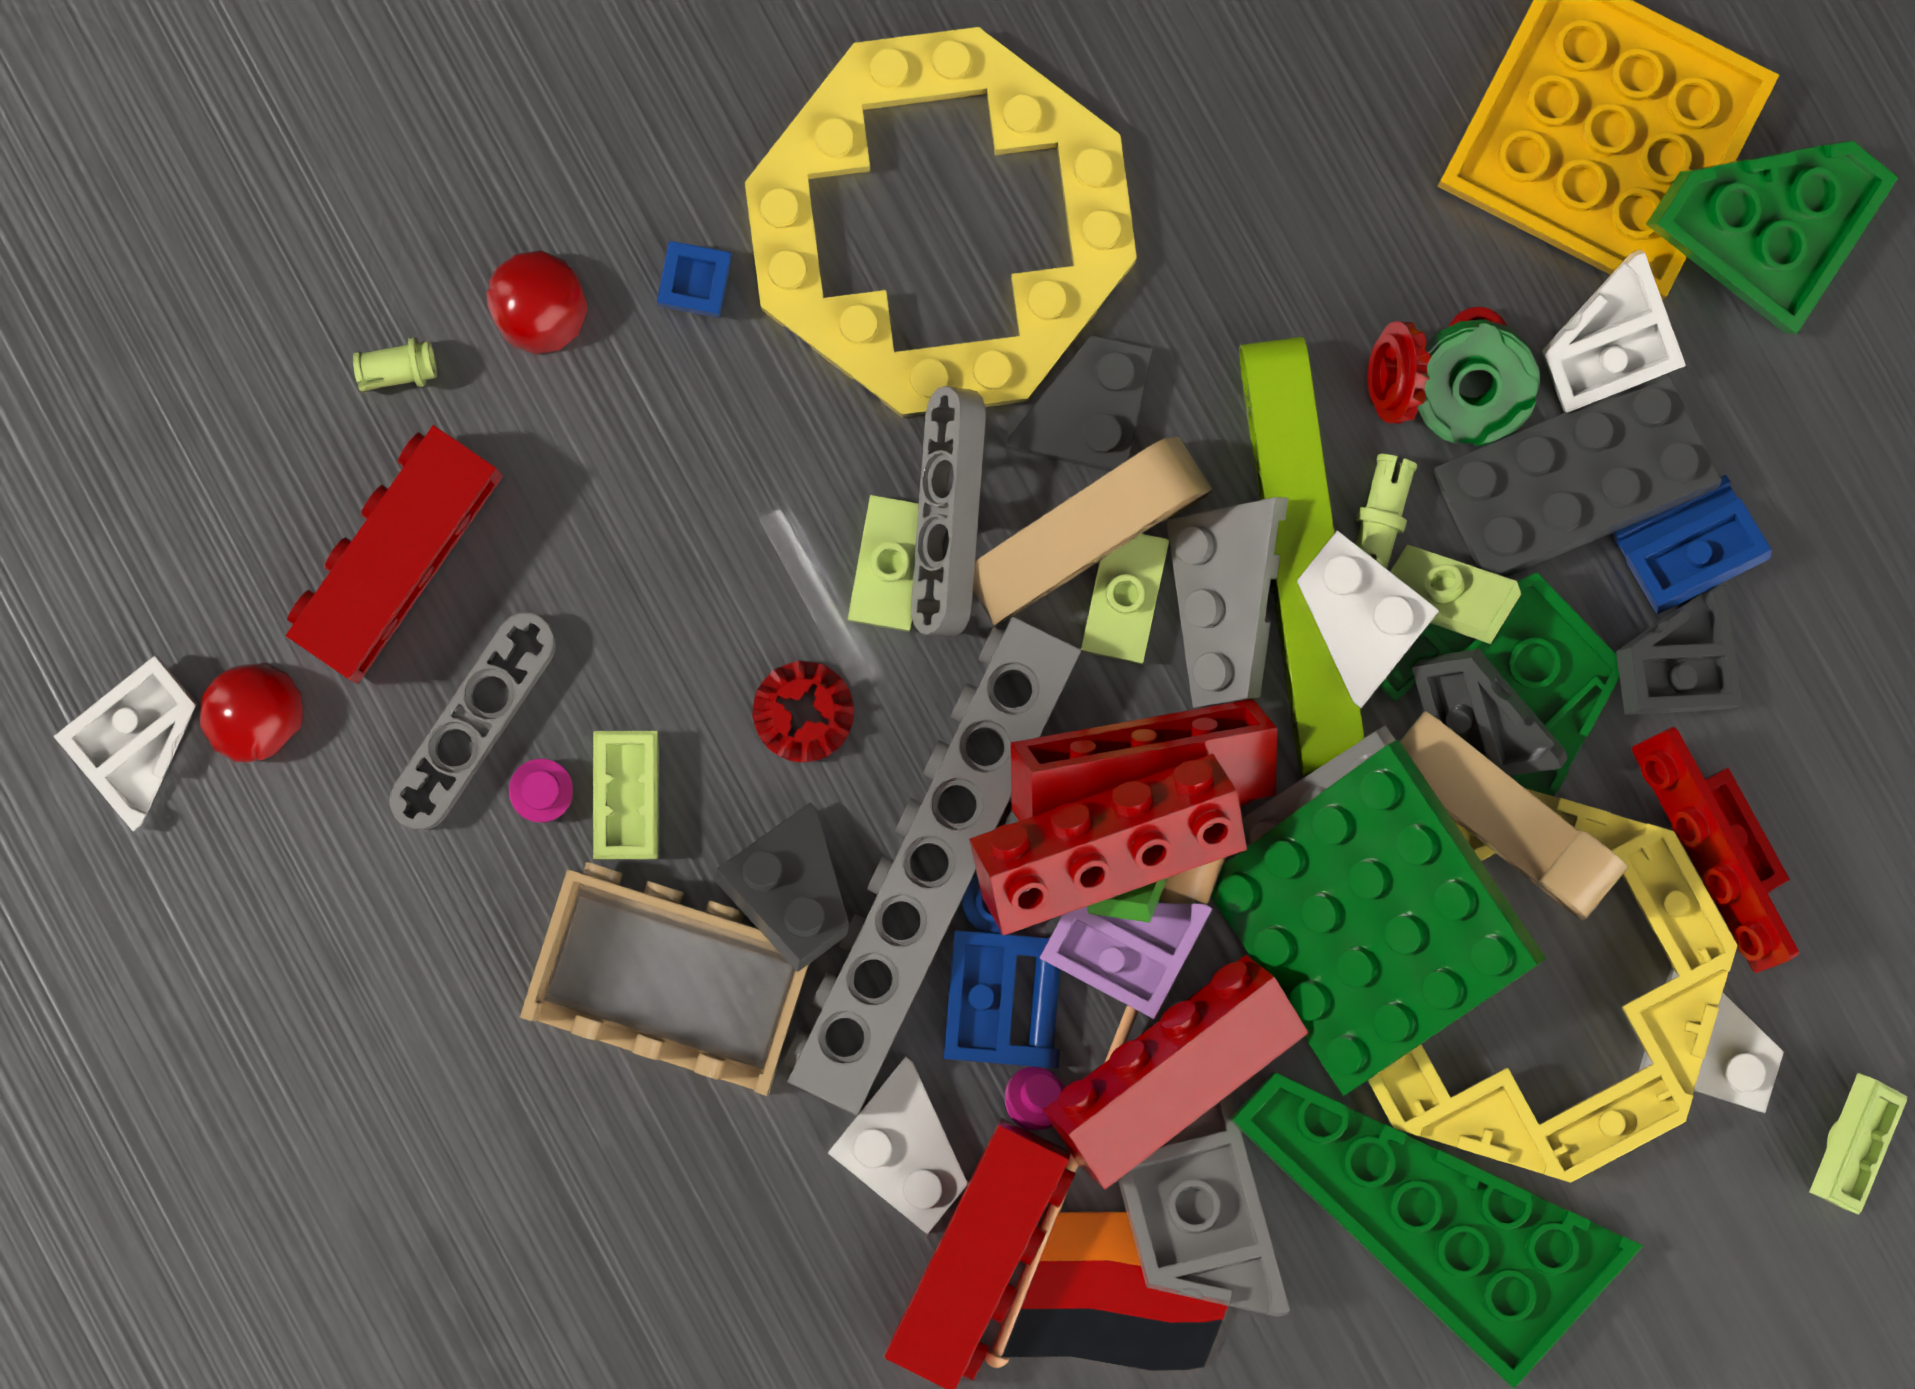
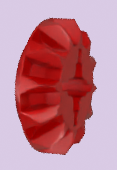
M1391 322L1383 330L1371 352L1368 366L1369 394L1377 414L1386 423L1401 424L1403 421L1413 420L1418 412V405L1424 404L1426 400L1424 389L1426 381L1431 379L1427 373V364L1431 355L1425 351L1426 338L1424 332L1417 330L1414 322Z
M798 660L773 669L756 690L752 717L758 736L774 754L793 762H814L833 754L845 742L854 721V703L848 686L836 672L824 664ZM813 685L817 687L814 693L816 698L813 707L821 713V717L830 721L828 725L819 721L817 723L806 721L801 729H797L794 737H791L789 734L793 728L791 725L793 715L785 709V705L778 703V700L782 698L787 701L790 699L801 701L805 693L809 694Z

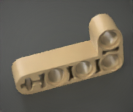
M1179 437L1162 439L1128 459L977 559L974 567L973 592L995 626L1000 625L1155 524L1167 521L1195 505L1213 490Z
M1424 711L1401 739V744L1451 818L1580 920L1588 918L1627 870L1628 866L1605 845L1587 832L1576 830L1430 713Z

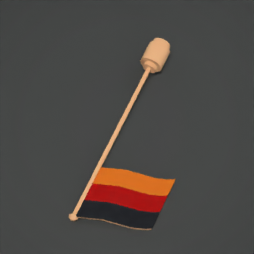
M1226 857L1168 877L1159 900L1174 904H1194L1195 901H1199L1208 905ZM1128 1005L1126 1006L1105 1062L1110 1059L1111 1054L1116 1048L1127 1042L1138 1010ZM1070 1153L1066 1168L1076 1172L1078 1163ZM1064 1200L1059 1208L1049 1204L1040 1228L1047 1231L1031 1265L1025 1264L1016 1287L1018 1288L1017 1294L1003 1320L992 1351L988 1350L985 1361L987 1364L994 1368L1003 1367L1009 1360L1006 1357H1076L1150 1371L1191 1370L1205 1367L1228 1306L1147 1288L1126 1211L1060 1212Z

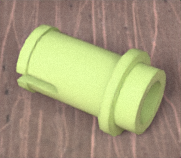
M416 337L408 338V345L365 353H353L354 373L361 393L415 382L417 387L426 386V380L437 378L436 361L430 341L418 342Z

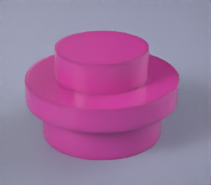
M530 760L522 764L510 780L509 797L512 806L518 814L532 822L546 823L556 820L567 811L573 799L574 790L570 775L560 764L552 760Z
M1033 1066L1023 1068L1015 1073L1006 1086L1005 1106L1007 1113L1022 1128L1028 1130L1051 1128L1053 1125L1043 1112V1109L1058 1099L1065 1086L1055 1074L1047 1069Z

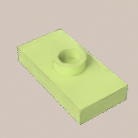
M870 495L848 622L911 632L913 621L911 617V598L919 503Z
M1140 534L1099 561L1081 652L1139 665L1143 664L1169 539Z
M1408 544L1390 571L1439 610L1430 623L1489 644L1495 638L1521 595L1520 588L1515 580Z
M593 731L594 860H659L658 731Z
M1858 1073L1839 1120L1834 1123L1829 1131L1827 1149L1809 1193L1859 1215L1863 1210L1908 1096L1876 1079Z

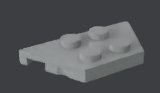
M1229 1094L1126 1173L1118 1182L1147 1288L1279 1317L1287 1315L1290 1312L1242 1134L1229 1120L1235 1113L1231 1094Z

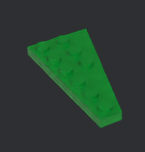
M1272 1072L1229 1119L1499 1378L1514 1389L1644 1246L1442 1150L1412 1138L1391 1126L1361 1114L1278 1073Z

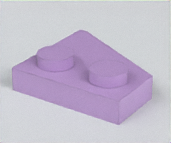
M1158 903L1151 922L1148 923L1088 914L1086 906L1061 916L1040 959L1155 1019L1213 909L1205 904Z

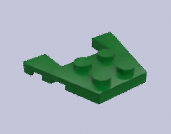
M1535 572L1517 581L1521 595L1491 644L1430 623L1381 683L1380 687L1396 702L1416 683L1412 666L1419 658L1480 649L1565 749L1568 759L1561 769L1510 776L1526 789L1554 797L1561 788L1569 773L1568 770L1585 738L1590 734L1620 677L1616 653L1539 573Z

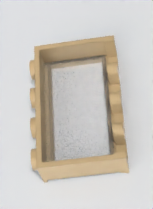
M586 862L583 874L567 869L519 1018L542 1022L570 1031L571 1034L586 1039L605 1042L630 1050L632 1053L646 1058L665 1061L693 1070L695 1073L706 1077L725 1080L753 1089L756 1093L765 1096L769 1095L810 963L797 972L760 930L742 924L744 913L741 910L708 901L705 912H701L680 905L684 892L647 881L644 893L619 886L623 873Z

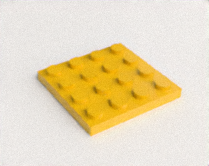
M1533 0L1437 187L1609 275L1632 252L1637 250L1644 251L1663 301L1667 297L1687 256L1647 226V221L1680 171L1737 160L1779 74L1633 0Z

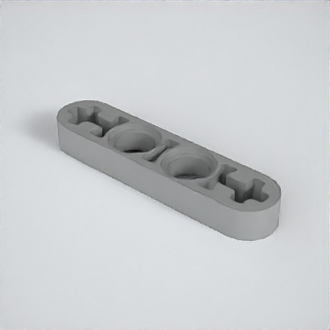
M950 386L938 388L928 402L925 415L911 598V617L914 626L920 633L925 635L958 636L965 630L971 613L986 410L983 398L977 391ZM953 466L954 480L952 489L949 493L948 477L949 472ZM948 530L949 545L947 554L944 558L943 541L945 533Z
M532 613L515 614L509 617L495 633L391 790L389 806L393 816L402 825L414 830H429L438 826L447 817L554 656L556 636L552 627L542 617ZM532 626H536L540 629L536 639L543 645V648L537 656L526 652L521 657L515 668L527 672V675L519 684L509 672L493 666L491 663L497 654L508 663L517 649L515 642L510 639L512 633L516 629L527 633ZM488 677L502 679L509 690L507 704L495 713L480 711L474 702L476 685ZM452 730L466 732L473 742L471 758L460 766L446 765L438 754L440 739ZM428 760L438 772L454 777L456 780L449 790L442 782L438 781L429 796L431 802L436 805L434 811L430 815L419 812L414 818H411L407 814L411 804L404 796L409 788L421 791L426 786L432 776L420 772V768Z

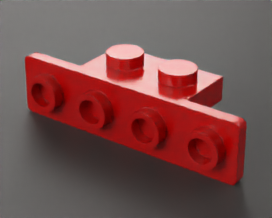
M1670 727L1634 745L1632 752L1640 765L1644 779L1656 794L1672 824L1673 831L1684 845L1703 880L1706 890L1711 899L1714 900L1738 945L1737 949L1745 957L1752 971L1758 973L1788 962L1798 956L1799 950L1768 895L1769 892L1786 883L1790 878L1729 767L1704 778L1683 738L1675 727Z

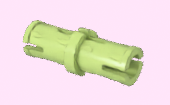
M1378 454L1377 466L1366 507L1358 508L1355 519L1356 522L1361 524L1355 545L1388 569L1396 535L1403 534L1407 520L1402 517L1413 474L1416 472L1418 465L1404 458L1402 463L1399 462L1397 464L1392 483L1391 479L1398 456Z

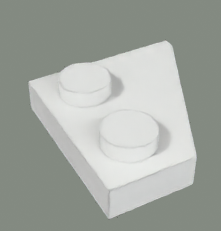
M1642 250L1632 252L1541 351L1562 409L1566 413L1686 366L1647 257Z
M1338 530L1297 580L1353 702L1360 708L1365 705L1439 612L1437 608Z
M156 654L53 737L130 829L135 831L143 824L195 711L197 702Z
M1672 965L1666 982L1677 977ZM1722 993L1718 1006L1719 1011L1694 1091L1765 1113L1784 1051ZM1644 1052L1639 1070L1652 1064L1646 1052Z
M905 1056L828 1152L829 1155L926 1234L931 1231L968 1185L914 1062L907 1056Z

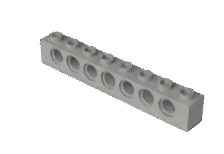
M1014 617L1011 618L1006 630L994 625L978 658L979 661L988 664L987 670L978 688L966 683L950 716L961 722L950 745L940 740L938 741L922 774L933 780L922 803L913 798L910 799L896 827L895 833L905 837L895 860L883 855L867 887L868 891L877 895L867 918L856 913L854 914L849 924L847 936L842 939L839 945L840 949L849 953L839 976L828 971L826 972L811 1003V1006L820 1010L821 1013L810 1034L800 1029L798 1030L782 1064L793 1069L787 1081L788 1083L856 1116L859 1114L976 871L969 838L996 829L1012 797L1010 742L1041 736L1080 656L1081 649ZM1018 674L1028 681L1031 687V697L1027 703L1017 708H1009L997 700L994 694V686L1002 676ZM979 731L993 732L1003 743L1004 753L992 765H978L967 754V741L973 734ZM962 788L970 792L974 797L976 811L968 821L955 824L948 822L941 816L938 803L941 796L949 789ZM925 845L939 847L948 858L946 873L940 879L932 882L918 879L910 867L914 852ZM895 903H908L919 912L920 927L916 934L909 939H894L884 930V913ZM869 960H878L885 963L892 973L890 989L879 998H868L862 995L855 984L857 969ZM840 1018H849L856 1021L864 1033V1042L861 1049L850 1056H842L835 1053L827 1042L829 1027Z

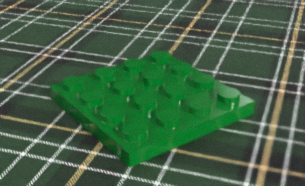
M1399 739L1381 748L1250 844L1247 850L1238 853L1223 864L1211 895L1253 961L1276 978L1308 1031L1304 1038L1343 1096L1355 1090L1547 960Z

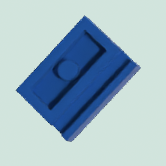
M1726 474L1720 477L1721 483L1718 489L1613 532L1612 540L1616 547L1619 546L1629 569L1657 615L1769 560L1771 557V547L1741 498H1737Z

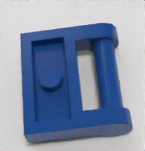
M954 931L944 1059L1059 1068L1060 1049L1054 1048L1060 969L1040 959L1050 938ZM1017 955L1036 957L1028 1046L1009 1045Z

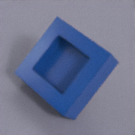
M669 241L658 292V307L721 318L732 262L731 252Z

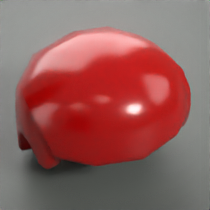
M543 250L515 254L498 266L489 280V289L486 292L487 306L502 337L513 347L537 355L558 351L579 335L587 313V300L577 275L565 260Z
M268 663L232 667L218 675L207 687L201 698V730L214 751L234 762L262 761L275 755L300 730L303 721L302 695L288 673Z

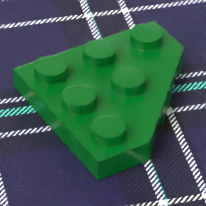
M1839 141L1680 171L1646 225L1783 333L1797 334L1899 177L1854 141Z

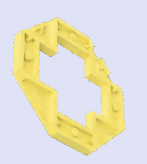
M980 27L853 43L745 181L761 310L809 344L814 351L848 377L856 380L881 399L882 403L902 418L926 415L927 405L932 394L943 386L977 391L983 398L985 407L1028 402L1062 355L1067 352L1092 320L1117 284L1130 271L1137 259L1120 134ZM987 94L995 155L1057 148L1073 266L1014 273L1011 275L1019 336L894 352L886 290L823 298L808 179L870 171L863 110Z
M1526 789L1576 830L1587 832L1605 845L1628 866L1622 876L1677 974L1676 978L1621 1006L1652 1064L1538 1124L1508 1067L1450 1097L1422 1044L1369 1079L1368 1082L1393 1128L1571 1183L1686 1122L1701 1064L1705 1058L1719 1011L1720 999L1738 945L1674 831L1611 814V812ZM1453 819L1481 861L1496 854Z

